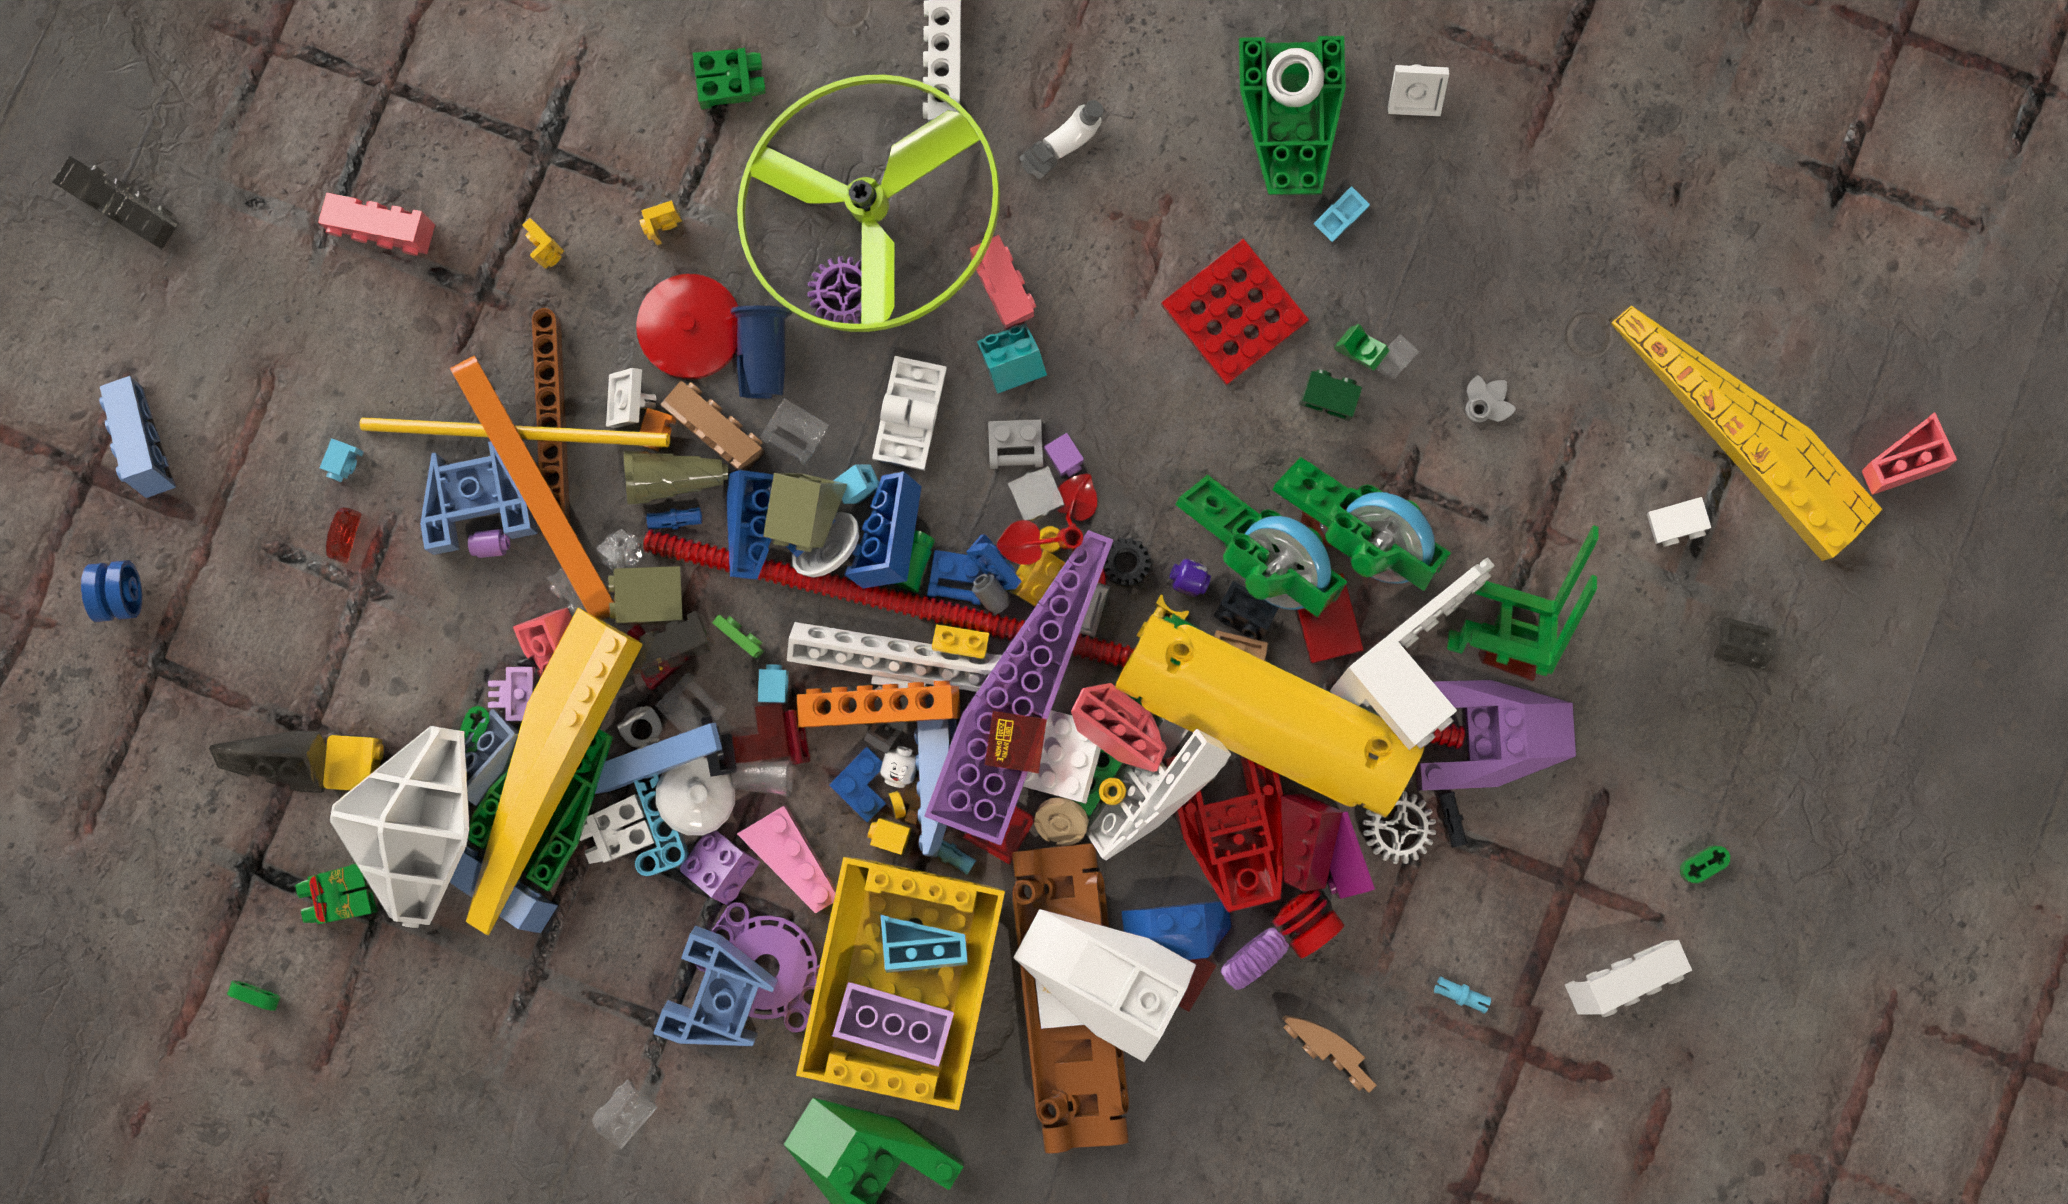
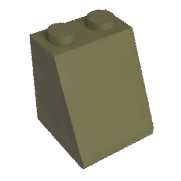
M774 473L763 537L773 539V544L789 546V543L795 544L796 549L800 551L812 552V548L823 547L847 484L803 473Z
M680 566L617 568L613 570L612 576H608L609 592H614V602L609 603L610 619H615V625H679L682 622Z

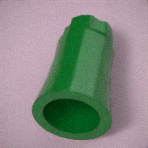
M915 530L907 581L893 583L894 585L910 592H919L921 579L932 553L931 549L935 542L934 538Z

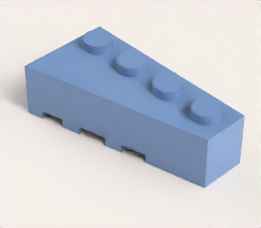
M466 845L450 883L470 897H473L483 859L477 856L479 852L476 849ZM518 879L499 916L517 929L541 933L558 905L542 896L537 890L524 885Z

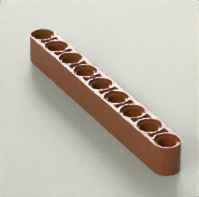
M541 308L535 311L532 316L537 427H546L550 421H556L557 428H566L561 322L553 311L548 308ZM545 317H552L551 325L547 328H541L542 320ZM546 343H553V350L548 354H543V346ZM548 369H554L553 378L544 380V372ZM555 395V403L549 407L545 406L546 397ZM537 440L539 470L555 498L560 500L561 509L570 523L567 442ZM551 447H557L558 455L553 459H548V450ZM558 473L560 476L558 483L552 486L549 485L548 479L550 475Z

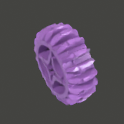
M839 256L838 264H834L832 259H828L830 267L826 268L823 264H820L819 269L822 273H812L813 278L817 282L810 281L808 283V286L814 289L807 293L808 298L814 299L810 302L811 308H818L815 312L817 317L825 314L823 318L830 321L834 318L833 322H840L842 320L843 323L849 324L848 320L853 319L854 324H859L857 317L861 316V302L851 310L849 306L854 298H859L862 295V286L849 283L846 273L855 275L862 281V261H858L853 266V257H849L847 263H844L842 256ZM837 275L836 283L823 290L825 283L831 277ZM842 281L849 292H846L847 296L844 297L845 303L840 293H838L840 288H842ZM822 298L838 301L841 311L828 307Z
M1275 928L1266 929L1254 937L1223 965L1221 973L1225 981L1235 990H1239L1263 975L1287 952L1289 944L1285 941V937Z

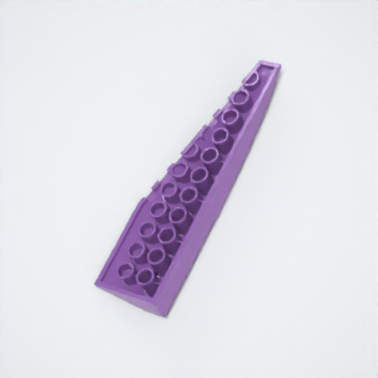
M1089 530L1086 532L1082 544L1073 551L961 715L924 817L992 843L1002 844L1113 539ZM999 719L1014 721L1011 742L996 740ZM1000 720L998 735L1004 734L1005 721ZM1007 721L1006 727L1012 728V722ZM1005 729V735H1011V730L1006 733L1008 729ZM997 735V739H1003V736ZM1004 736V740H1010V736Z

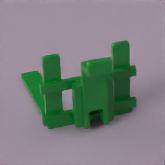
M1592 526L1554 600H1548L1486 581L1474 593L1500 601V615H1498L1494 625L1480 624L1466 619L1460 632L1449 630L1447 649L1462 654L1467 643H1470L1473 647L1496 653V662L1507 665L1510 657L1536 665V674L1542 676L1552 674L1597 590V576L1591 575L1557 639L1558 616L1598 541L1599 527ZM1516 606L1539 613L1538 626L1512 619V607Z

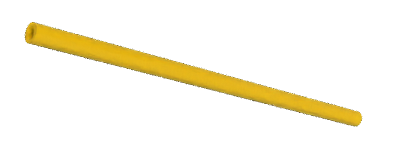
M364 417L360 420V429L362 431L488 437L483 426L477 423ZM515 426L521 438L527 440L669 447L670 435L667 433Z

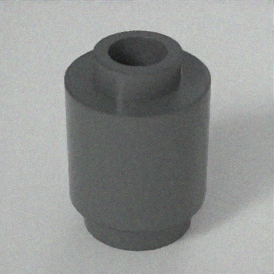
M982 574L975 579L972 592L988 611L997 614L1009 605L1010 599L1008 598L1007 591L993 574Z

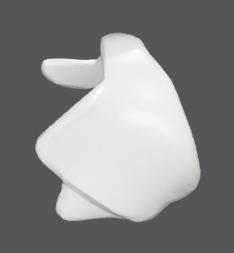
M645 706L629 711L623 721L618 724V729L623 739L631 747L641 749L660 740L658 736L662 731V725L657 713L651 707ZM645 719L651 724L652 733L647 739L638 740L631 734V725L635 720Z

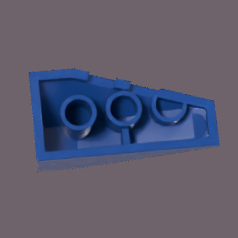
M738 470L728 475L727 520L730 577L758 579L772 540L771 538L763 537L773 474Z

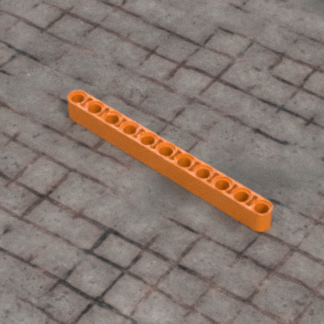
M474 355L451 367L450 369L585 609L589 614L602 621L609 618V603L614 602L477 358Z

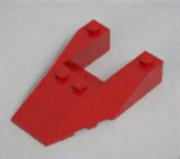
M1177 755L1162 759L1167 769ZM1241 755L1240 759L1249 794L1204 805L1201 791L1199 790L1175 812L1185 843L1227 912L1280 900L1282 886L1283 839L1281 796L1283 792L1279 774Z

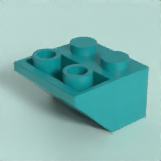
M1026 323L1012 326L1006 331L988 335L984 339L977 341L997 394L1047 375L1039 348Z

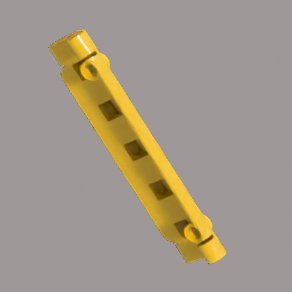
M1151 614L1139 643L1121 672L1115 689L1136 699L1140 696L1142 706L1159 717L1193 733L1196 729H1199L1221 741L1228 750L1343 805L1354 807L1363 803L1362 806L1382 817H1387L1399 800L1424 750V746L1419 748L1417 745L1409 750L1380 716L1193 626L1180 625L1175 629L1174 624L1154 614ZM1171 657L1180 661L1181 663L1179 665L1172 663L1170 661ZM1369 752L1378 756L1379 758L1377 760L1370 758L1368 756Z

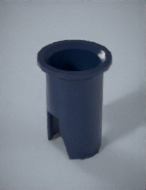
M761 305L732 308L731 314L737 318L739 396L751 399H772L773 394L783 395L785 377V319L792 315L791 310L785 307Z

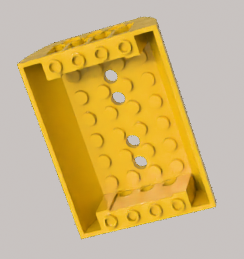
M843 857L796 1076L959 1110L1005 891L976 882L877 861ZM881 915L903 921L919 918L924 926L965 934L968 965L886 973ZM848 982L954 1012L939 1067L834 1037L833 1032Z

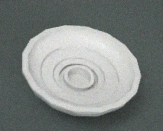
M845 512L836 513L834 518L836 521L832 524L823 547L812 548V552L804 551L798 558L794 554L792 555L793 567L799 574L813 578L824 576L837 569L849 558L859 539L858 522L852 514Z
M705 757L662 773L656 786V806L661 818L673 830L685 835H705L717 830L729 819L735 805V787L730 775L710 777L708 762Z

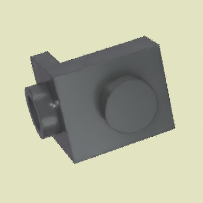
M906 722L873 724L864 740L887 754L900 736Z

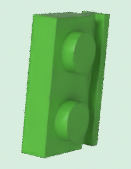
M718 615L712 622L754 658L758 659L763 654L764 650L759 647L762 642L751 633L748 636L744 635L739 630L742 625L731 616L725 619Z

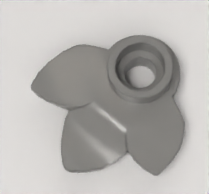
M1479 375L1473 378L1467 387L1469 398L1465 407L1467 417L1477 423L1484 422L1487 419L1500 422L1510 417L1516 408L1504 401L1507 392V382L1505 380H1497L1485 384ZM1476 405L1482 407V414L1475 413L1474 407Z

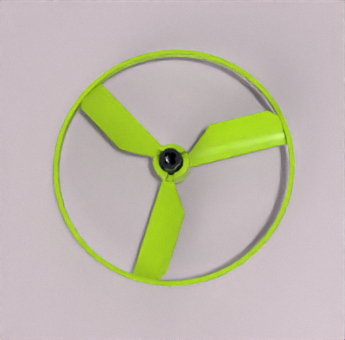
M864 75L830 83L814 90L788 107L765 131L755 146L747 162L738 196V229L744 253L754 274L765 289L785 308H789L792 313L804 320L826 328L849 332L886 330L904 325L932 312L949 300L969 280L983 260L991 243L999 213L1000 187L996 162L985 136L971 115L947 94L928 84L892 75ZM881 83L903 85L929 93L957 111L947 110L893 144L881 185L872 178L862 177L854 180L847 186L766 147L776 132L805 106L825 95L852 86ZM980 140L989 160L992 174L993 198L989 224L975 257L956 282L940 296L911 313L888 320L895 307V243L877 223L886 216L889 210L888 198ZM751 177L805 203L845 202L853 217L862 223L861 324L833 322L808 314L787 302L768 284L753 258L746 232V197Z

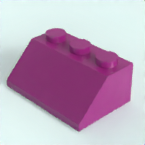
M1347 811L1342 812L1328 874L1330 878L1327 879V886L1331 895L1336 894V897L1339 899L1375 890Z

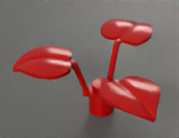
M1091 474L1071 477L1063 482L1055 492L1054 507L1058 512L1066 514V521L1069 527L1061 529L1057 537L1040 539V530L1034 523L1027 520L1016 521L1009 525L998 539L996 546L1000 553L1009 561L1020 565H1029L1037 562L1042 557L1041 544L1057 542L1063 549H1072L1073 553L1082 544L1083 533L1072 522L1071 517L1077 521L1086 520L1094 514L1097 508V494L1093 486ZM1103 568L1098 583L1105 585Z

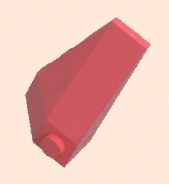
M568 608L556 610L513 626L524 654L528 659L532 657L540 670L537 671V674L540 678L573 618Z

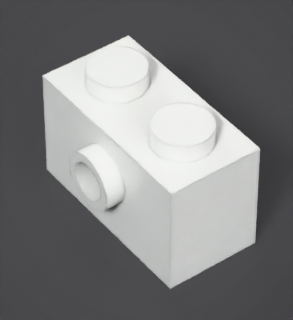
M1702 497L1647 513L1655 543H1663V547L1680 543L1678 538L1689 535L1690 540L1705 536V530L1711 528Z

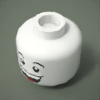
M897 746L896 749L889 750L887 754L885 753L880 770L882 777L885 778V783L894 787L904 788L906 784L914 781L917 771L916 756L912 754L910 748Z

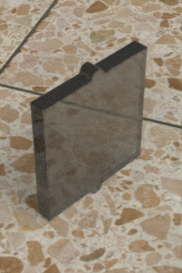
M1045 466L1032 473L1026 472L1025 476L1008 483L1024 520L1033 521L1042 516L1048 517L1049 513L1066 506L1049 466Z

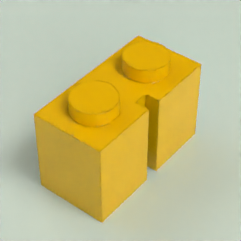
M879 818L877 822H872L867 838L872 839L870 843L872 846L902 855L905 852L912 828Z

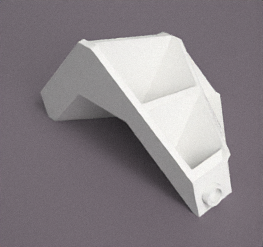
M430 726L332 806L330 823L388 916L393 921L403 922L402 926L419 928V924L430 925L467 845L469 815L464 731Z

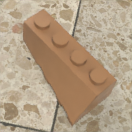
M680 381L660 405L735 469L749 471L765 453L760 447L763 442L752 433L748 436L740 430L743 425L732 416L728 419L720 413L722 408L712 399L706 402L700 397L702 391L690 382L686 385Z

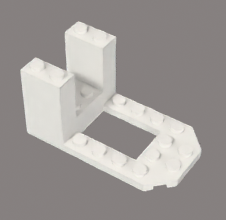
M1487 557L1480 565L1477 564L1353 663L1332 687L1330 692L1380 716L1409 750L1415 745L1419 748H1422L1424 745L1426 746L1435 738L1433 732L1437 728L1442 731L1453 722L1451 716L1457 710L1402 646L1410 647L1419 639L1416 634L1423 629L1428 632L1439 623L1436 618L1442 613L1448 616L1458 608L1459 604L1471 592L1473 594L1491 577L1489 574L1490 570L1495 565Z

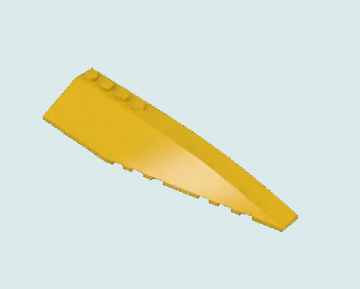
M577 608L525 709L466 919L467 923L486 935H489L643 645L641 642L581 608Z

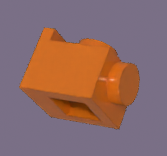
M647 408L640 432L667 433L671 436L672 428L669 425L670 423L675 425L676 419L673 415ZM643 446L647 449L657 452L659 451V448H662L657 446Z

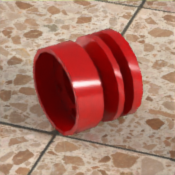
M1311 890L1297 895L1285 904L1272 920L1275 927L1288 922L1280 931L1283 936L1292 932L1296 933L1289 945L1300 959L1321 948L1345 926L1334 910L1323 915L1320 911L1327 904L1325 898L1313 903L1321 894L1319 890Z

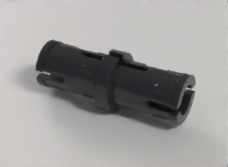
M1455 791L1438 795L1444 816L1442 823L1443 825L1446 824L1451 848L1468 844L1462 824L1464 817L1463 814L1459 813Z

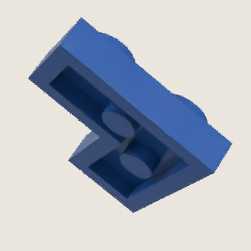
M868 747L829 785L867 823L886 804L868 785L880 772L883 763Z

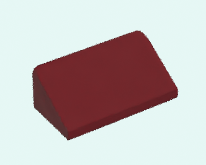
M788 710L783 713L791 763L792 765L809 763L811 759L805 727H798V710Z

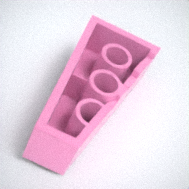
M782 806L737 833L815 913L834 903L836 888L788 806Z

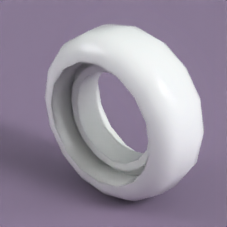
M1290 48L1280 52L1272 60L1267 70L1266 83L1269 93L1278 103L1287 107H1301L1309 104L1319 95L1324 84V71L1321 62L1313 53L1302 48ZM1294 63L1305 65L1309 71L1307 85L1298 92L1286 91L1281 83L1283 71Z

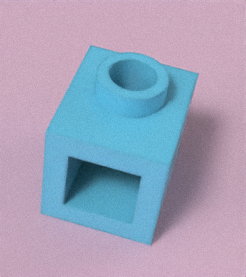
M855 464L833 480L847 484L842 498L844 504L861 503L875 493L879 485L871 465Z

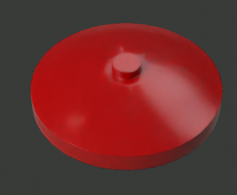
M681 274L670 277L656 285L646 295L640 306L636 330L641 349L655 367L672 377L693 380L713 375L724 368L737 352V318L731 314V309L739 306L732 294L714 279L698 274Z

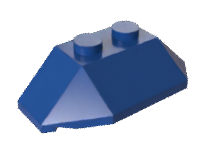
M1221 901L1121 911L1123 932L1149 938L1186 960L1208 958L1231 928L1230 912L1226 911Z

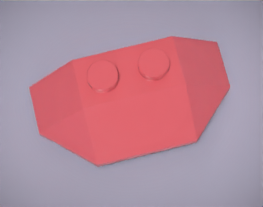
M1112 683L1083 688L1071 710L1077 731L1117 761L1156 772L1167 747L1161 740L1160 732L1152 713L1125 693L1115 689L1116 686Z

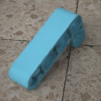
M662 774L653 776L654 778L650 780L652 788H656ZM642 779L634 782L657 848L641 853L636 858L635 868L637 872L643 876H651L682 865L689 855L683 834L673 829L667 837L660 833L659 828L664 820L661 818L659 811H655L651 807V800L656 796V791L646 794V790H651L649 783H644ZM673 846L681 851V857L677 862L670 860L668 855L669 850ZM647 856H651L655 860L656 865L652 871H647L643 866V861Z

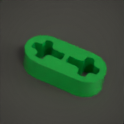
M472 707L465 715L459 731H464V739L471 732H474L472 742L475 743V747H469L465 754L478 751L477 742L487 730L490 717L489 710L485 707ZM482 711V717L485 718L484 723L479 722L476 730H474L473 727L476 720L472 718V715Z
M1722 846L1707 847L1681 864V877L1689 883H1700L1729 865V851ZM1712 852L1722 854V857L1719 858L1720 864L1717 862L1707 863L1708 860L1714 857ZM1690 865L1696 867L1703 866V868L1697 870V877L1688 875V872L1691 870Z
M236 980L231 981L227 995L232 998L270 1011H276L281 998L275 993Z

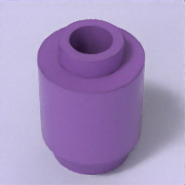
M502 529L477 531L474 535H469L468 537L469 552L471 556H477L478 558L504 556L506 551L510 549V538L504 534Z

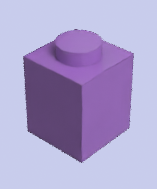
M1067 433L1044 447L1045 453L1061 477L1065 474L1070 477L1082 469L1080 465L1083 464L1084 459Z

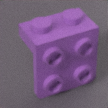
M715 830L701 837L688 855L687 860L681 865L680 871L711 898L729 906L738 896L746 881L754 874L760 861L740 850Z

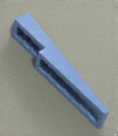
M716 723L704 725L605 761L595 794L613 791L643 778L659 775L722 750Z

